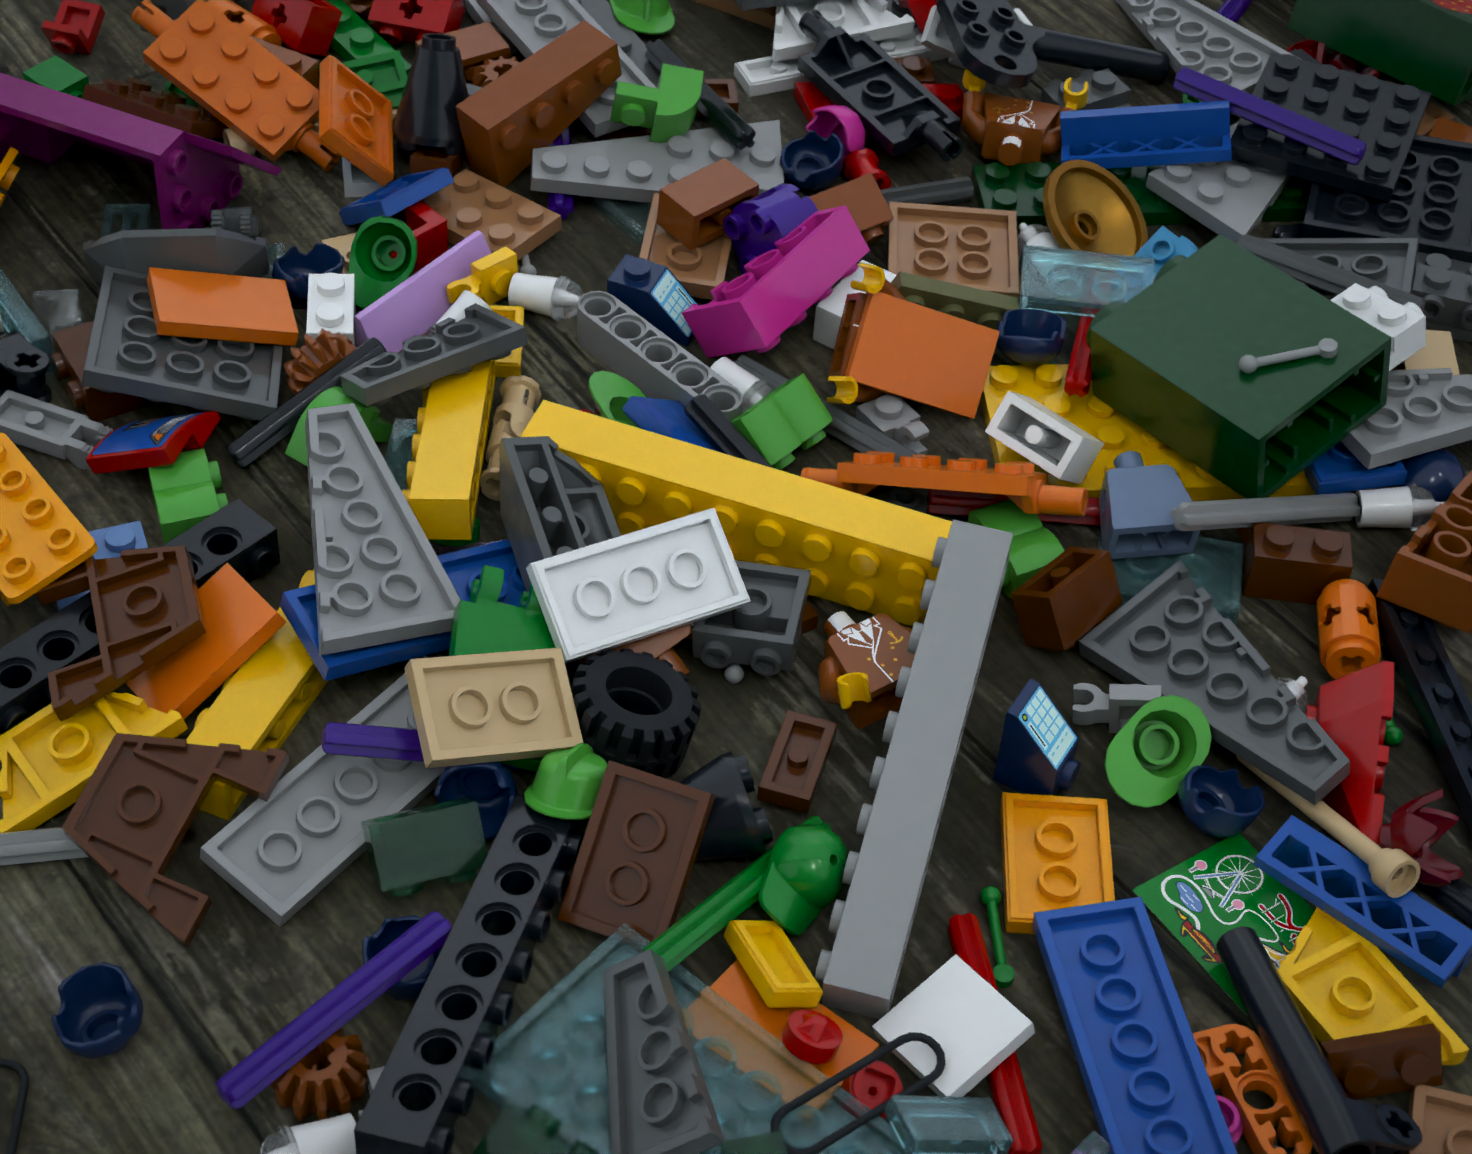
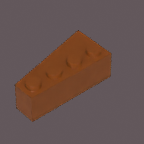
M584 20L457 104L456 111L469 168L478 175L504 188L510 184L531 163L533 149L548 147L622 75L617 42Z
M1472 470L1451 492L1448 500L1437 507L1430 520L1424 526L1421 525L1413 534L1411 541L1399 549L1376 595L1378 598L1434 619L1443 626L1456 628L1469 634L1472 631Z

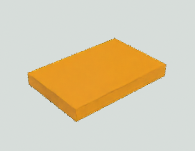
M1002 792L1000 823L1005 933L1035 934L1032 927L1035 912L1115 901L1107 799Z

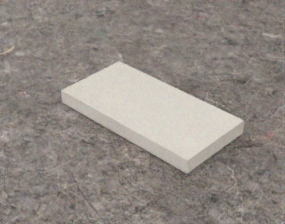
M715 508L530 563L526 567L555 647L561 648L565 664L591 656L592 654L601 653L603 650L613 649L746 606L751 602Z

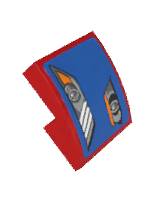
M207 411L134 421L110 432L92 449L85 460L94 474L173 465L181 451L202 448L221 417L217 411Z

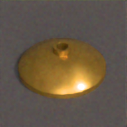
M1066 161L1049 174L1043 189V208L1045 219L1053 238L1062 251L1077 265L1094 274L1097 273L1100 276L1108 274L1113 278L1148 241L1146 222L1135 198L1115 175L1090 161Z

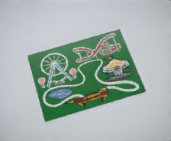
M1239 834L1216 843L1135 887L1133 892L1138 897H1142L1143 903L1238 1007L1248 1015L1216 952V944L1219 938L1234 928L1250 927L1254 929L1278 970L1286 955L1291 952L1295 940L1304 925H1307L1315 911L1300 895L1254 866L1258 852Z

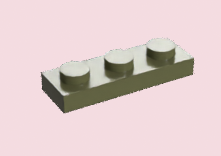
M899 271L891 282L909 302L997 330L998 323L1002 322L1003 314L1006 311L1020 309L1017 297Z

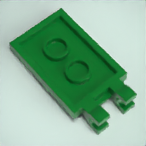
M484 565L481 569L480 580L474 579L471 584V602L460 600L454 609L449 656L556 648L532 583L530 582V592L523 591L520 595L519 607L497 602L502 589L504 569ZM544 757L501 762L505 765L537 772L539 764Z

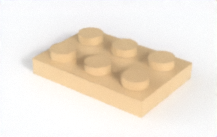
M561 648L410 659L404 667L426 769L544 757L549 752L572 749L577 744L584 743Z

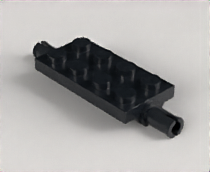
M812 10V14L807 12L801 17L799 29L807 34L817 46L812 52L799 56L798 71L835 105L847 106L857 113L866 130V134L891 157L926 144L946 162L950 161V157L955 159L961 154L964 142L954 135L959 132L961 119L865 33L852 38L840 26L835 28L818 10Z

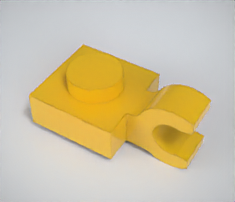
M505 246L471 263L472 275L455 280L446 286L449 303H454L464 290H468L480 297L488 305H492L508 296L511 279L518 272L517 253Z

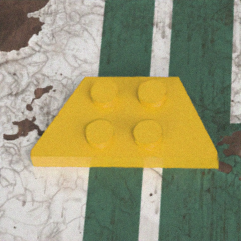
M114 691L63 721H60L52 709V703L0 735V762L2 764L0 771V797L3 800V819L0 820V832L34 830L77 802L116 733L174 739L188 730L183 717L175 710L170 709L168 713H164L148 707L143 698L129 693H116Z
M1316 907L1306 926L1304 925L1295 940L1291 952L1286 955L1277 971L1311 1032L1319 1042L1433 1023L1441 1034L1442 1066L1458 1065L1464 1062L1469 1052L1468 1046L1376 945Z

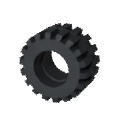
M621 648L620 652L608 649L601 651L600 656L592 654L587 657L584 664L578 666L570 686L583 742L589 744L593 752L605 759L607 764L609 760L666 779L669 774H675L684 760L699 721L701 702L697 700L699 693L696 687L687 684L689 678L682 671L674 670L672 668L673 664L665 659L660 661L653 657L654 654L644 651L640 654L635 653L632 649Z

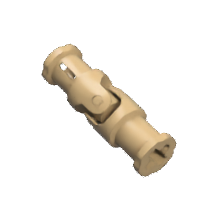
M525 375L509 376L503 380L500 386L502 403L494 413L493 428L486 448L485 460L488 466L481 474V492L489 499L500 502V441L502 438L520 437L534 415V407L538 405L541 399L539 384L534 379ZM526 390L528 391V397H527V398L524 397Z

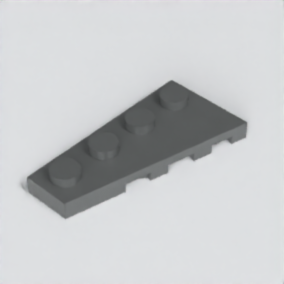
M475 303L464 309L466 318L456 322L455 319L448 317L435 324L436 334L430 337L415 335L402 342V352L398 354L383 352L341 374L343 393L366 406L384 405L391 401L392 396L408 390L425 389L431 386L432 381L447 375L464 374L470 371L475 364L488 359L497 360L509 356L512 350L528 344L526 328Z
M648 949L605 969L604 993L611 1154H699L725 1143L664 959L651 949Z

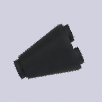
M439 33L422 35V44L417 46L393 123V137L397 139V148L417 151L421 150L422 146L438 147V152L445 155H462L464 153V143L456 105L468 98L469 95L460 49L456 47V37Z
M731 751L723 753L679 782L716 795L695 862L756 857L766 852L765 844L773 842V834L763 806L761 805L753 809L751 807L747 794L755 791V784L744 754L733 758Z

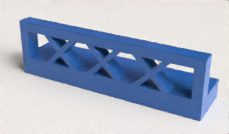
M1229 100L1060 112L1061 164L1070 160H1085L1109 169L1232 161Z
M1291 815L1257 854L1254 866L1438 987L1442 988L1452 975L1457 978L1469 964L1472 956L1471 929L1412 891L1398 898L1388 896L1372 882L1371 874L1368 870L1369 865L1297 817Z

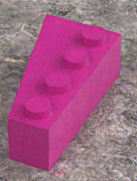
M846 205L813 213L787 236L776 241L774 244L777 249L765 252L744 265L746 274L733 279L729 283L723 281L712 289L710 293L714 299L711 302L699 306L698 304H692L682 312L683 317L707 358L750 350L763 353L772 349L781 341L780 334L807 317L806 310L812 304L820 302L831 295L833 292L832 286L838 280L851 275L858 269L857 262L870 249Z

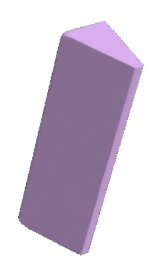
M478 230L473 232L354 316L356 347L358 348L370 338L375 337L383 344L387 352L399 353L403 350V341L415 335L422 336L432 329L435 323L453 304L448 302L446 286L455 280L472 275L470 264L491 254L483 233Z

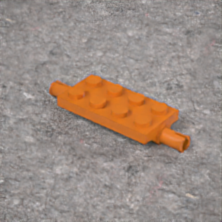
M143 0L141 2L145 10L139 5L135 8L131 16L132 21L139 24L156 38L143 52L144 61L268 159L275 162L285 151L293 150L294 152L301 151L326 173L333 169L330 163H333L335 166L338 164L342 156L320 140L319 133L315 131V123L319 117V90L204 0H196L175 20L161 11L150 0Z
M867 451V453H854L853 461L838 462L837 469L804 467L800 475L801 477L862 495H866L879 485L1006 495L1023 510V513L1083 517L1086 514L1088 503L1087 488L1047 485L1048 472H1035V463L1006 461V463H995V468H987V459L959 458V460L948 459L947 465H941V456L913 454L912 456H900V462L895 461L894 452Z

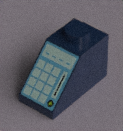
M625 254L607 280V293L616 297L676 343L688 346L694 338V334L683 317L682 312L692 304L698 303L667 266Z
M1028 680L1006 713L993 780L1022 794L1056 796L1060 789L1068 791L1078 775L1081 763L1074 759L1079 738L1041 684L1035 680Z

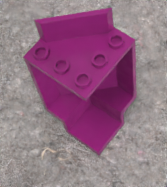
M0 73V158L8 152L10 147H13L20 154L53 164L77 141L154 166L162 229L206 228L211 223V211L224 208L232 198H236L239 195L243 184L239 164L275 176L283 170L232 146Z

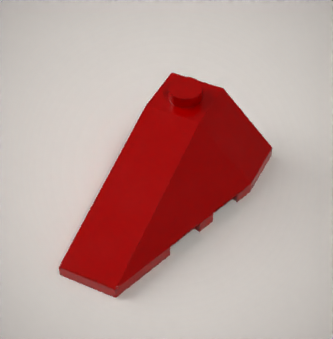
M1389 661L1379 662L1321 685L1314 705L1306 704L1303 711L1308 719H1315L1350 760V775L1323 798L1324 802L1379 846L1385 799L1384 794L1379 792L1382 787L1385 767L1388 764L1389 746H1383L1386 721L1392 719L1394 704V662ZM1340 843V846L1351 852L1348 848H1346L1343 844Z

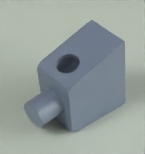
M1127 451L1118 455L1114 460L1115 468H1111L1105 473L1098 504L1103 550H1109L1111 559L1193 553L1200 530L1179 531L1174 527L1175 519L1171 517V511L1174 507H1179L1182 502H1193L1174 467L1167 464L1144 466L1141 454L1136 451Z

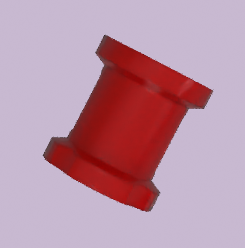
M868 148L854 150L845 158L843 173L848 180L851 181L872 173L880 190L891 188V180L885 171L879 169V158L873 150Z

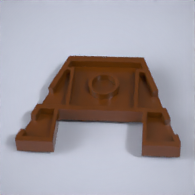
M185 545L122 550L120 557L95 559L94 556H91L36 592L43 606L88 590L91 593L100 655L47 673L52 709L60 721L72 717L206 633L192 559Z
M116 733L63 824L62 829L69 839L180 944L188 947L212 902L209 896L162 875L215 781L225 783L267 802L290 759L288 753L281 749L267 748V751L241 749L240 745L220 743L216 747L188 744L183 739Z

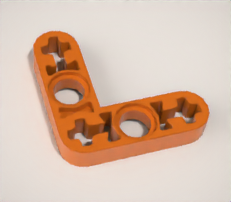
M1226 1024L1192 1033L1213 1090L1220 1089L1223 1096L1237 1107L1243 1124L1242 1133L1252 1153L1287 1154L1282 1147L1273 1148L1277 1134L1285 1148L1295 1147L1293 1154H1311L1313 1143L1258 1035L1248 1027L1239 1024ZM1231 1047L1236 1054L1245 1053L1242 1066L1233 1052L1224 1053L1225 1048ZM1241 1067H1242L1244 1073L1240 1075V1071H1241ZM1251 1090L1263 1091L1274 1100V1106L1262 1110L1253 1108L1244 1100L1243 1095ZM1279 1123L1278 1129H1277V1132H1276L1273 1126H1275V1125H1277V1124Z

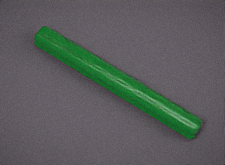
M812 816L802 823L825 827L832 831L829 823H823L819 816ZM773 847L644 947L643 952L651 949L661 956L669 972L724 928L729 921L734 920L759 900V890Z

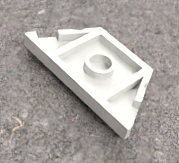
M816 0L776 6L772 60L778 62L793 59L814 50L817 44L799 29L801 17L807 12L812 14V10H818L835 28L840 26L852 38L865 33L873 41L912 34L915 21L908 14L899 18L888 11V2L886 0Z

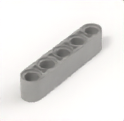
M590 291L579 298L577 302L578 343L618 375L638 387L648 398L677 400L686 407L694 397L704 394L729 421H732L742 413V393L735 386L616 297L603 291Z

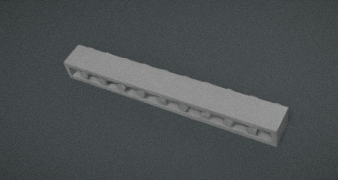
M953 519L948 539L938 537L932 567L939 568L936 581L926 579L920 602V609L926 610L927 614L924 624L918 622L913 624L907 652L915 654L912 667H901L897 681L895 697L903 698L899 712L889 711L885 723L882 742L890 743L886 758L877 756L872 769L869 788L877 789L873 805L863 803L858 819L856 835L864 836L860 853L850 850L842 883L850 885L846 901L836 899L828 932L837 935L832 951L822 949L816 968L815 980L817 983L823 984L822 1005L878 1020L891 1009L1008 566L1013 533Z

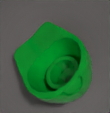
M386 216L369 218L361 224L353 239L348 274H354L355 304L362 309H365L408 279L414 271L418 243L413 230L403 221ZM396 251L397 256L393 259L392 253Z
M802 824L786 828L776 840L761 883L758 899L764 911L790 935L802 934L822 909L829 905L840 893L844 884L842 879L848 858V851L840 836L825 827Z

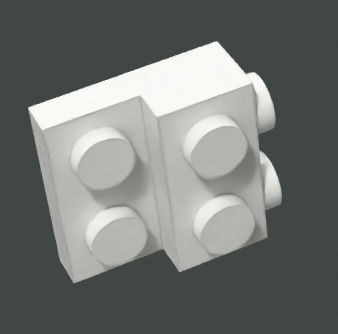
M1356 283L1330 300L1392 337L1389 371L1426 346V316L1420 307L1412 302L1404 305L1389 299L1386 292L1378 286H1372L1367 289Z

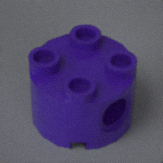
M781 183L749 201H744L734 207L732 214L724 218L723 227L727 236L732 239L733 247L739 257V269L742 275L747 273L744 265L765 252L777 249L774 244L776 241L787 236L805 219L818 211L814 202L808 196L800 198L794 193L799 188L793 184Z

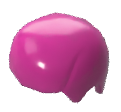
M827 105L813 110L815 117L806 125V130L808 132L815 130L818 135L828 138L831 133H836L844 145V160L854 150L864 149L866 130L857 113L847 106Z

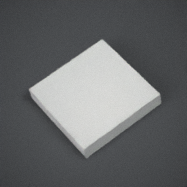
M956 954L872 1026L875 1036L884 1045L909 1032L926 1034L940 1044L945 1053L946 1065L942 1075L928 1086L950 1107L1036 1033L1032 1021ZM920 1041L904 1043L892 1051L920 1079L929 1075L937 1064V1057L933 1049Z

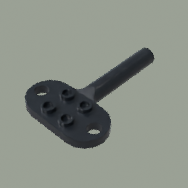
M1006 0L936 1L937 11L958 59L976 77L996 86L1013 89L1027 86L1038 67L1037 60L1081 69H1093L1094 71L1108 68L1117 76L1153 83H1161L1168 73L1169 57L1166 52L1027 25L1018 19L1015 11Z

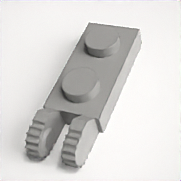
M7 390L0 397V433H5L13 443L64 460L68 458L77 468L87 469L89 472L92 470L85 460L86 457L104 437L114 431L108 426H103L101 423L89 420L86 415Z

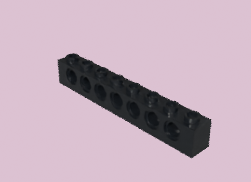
M240 499L234 500L162 546L185 545L192 559L198 589L226 563L248 583H251L260 576L266 575L276 565L280 564L277 528ZM90 592L0 648V735L52 703L47 673L100 655Z
M516 795L354 1129L356 1154L451 1153L455 1135L453 1127L459 1115L467 1116L471 1109L475 1094L474 1080L479 1070L486 1071L491 1064L495 1049L496 1031L499 1026L506 1027L508 1025L514 1008V991L517 984H526L532 969L536 942H545L551 924L552 906L554 902L562 903L569 882L568 871L571 864L576 863L585 835L584 832H579V820L546 816L529 807L525 803L523 796Z

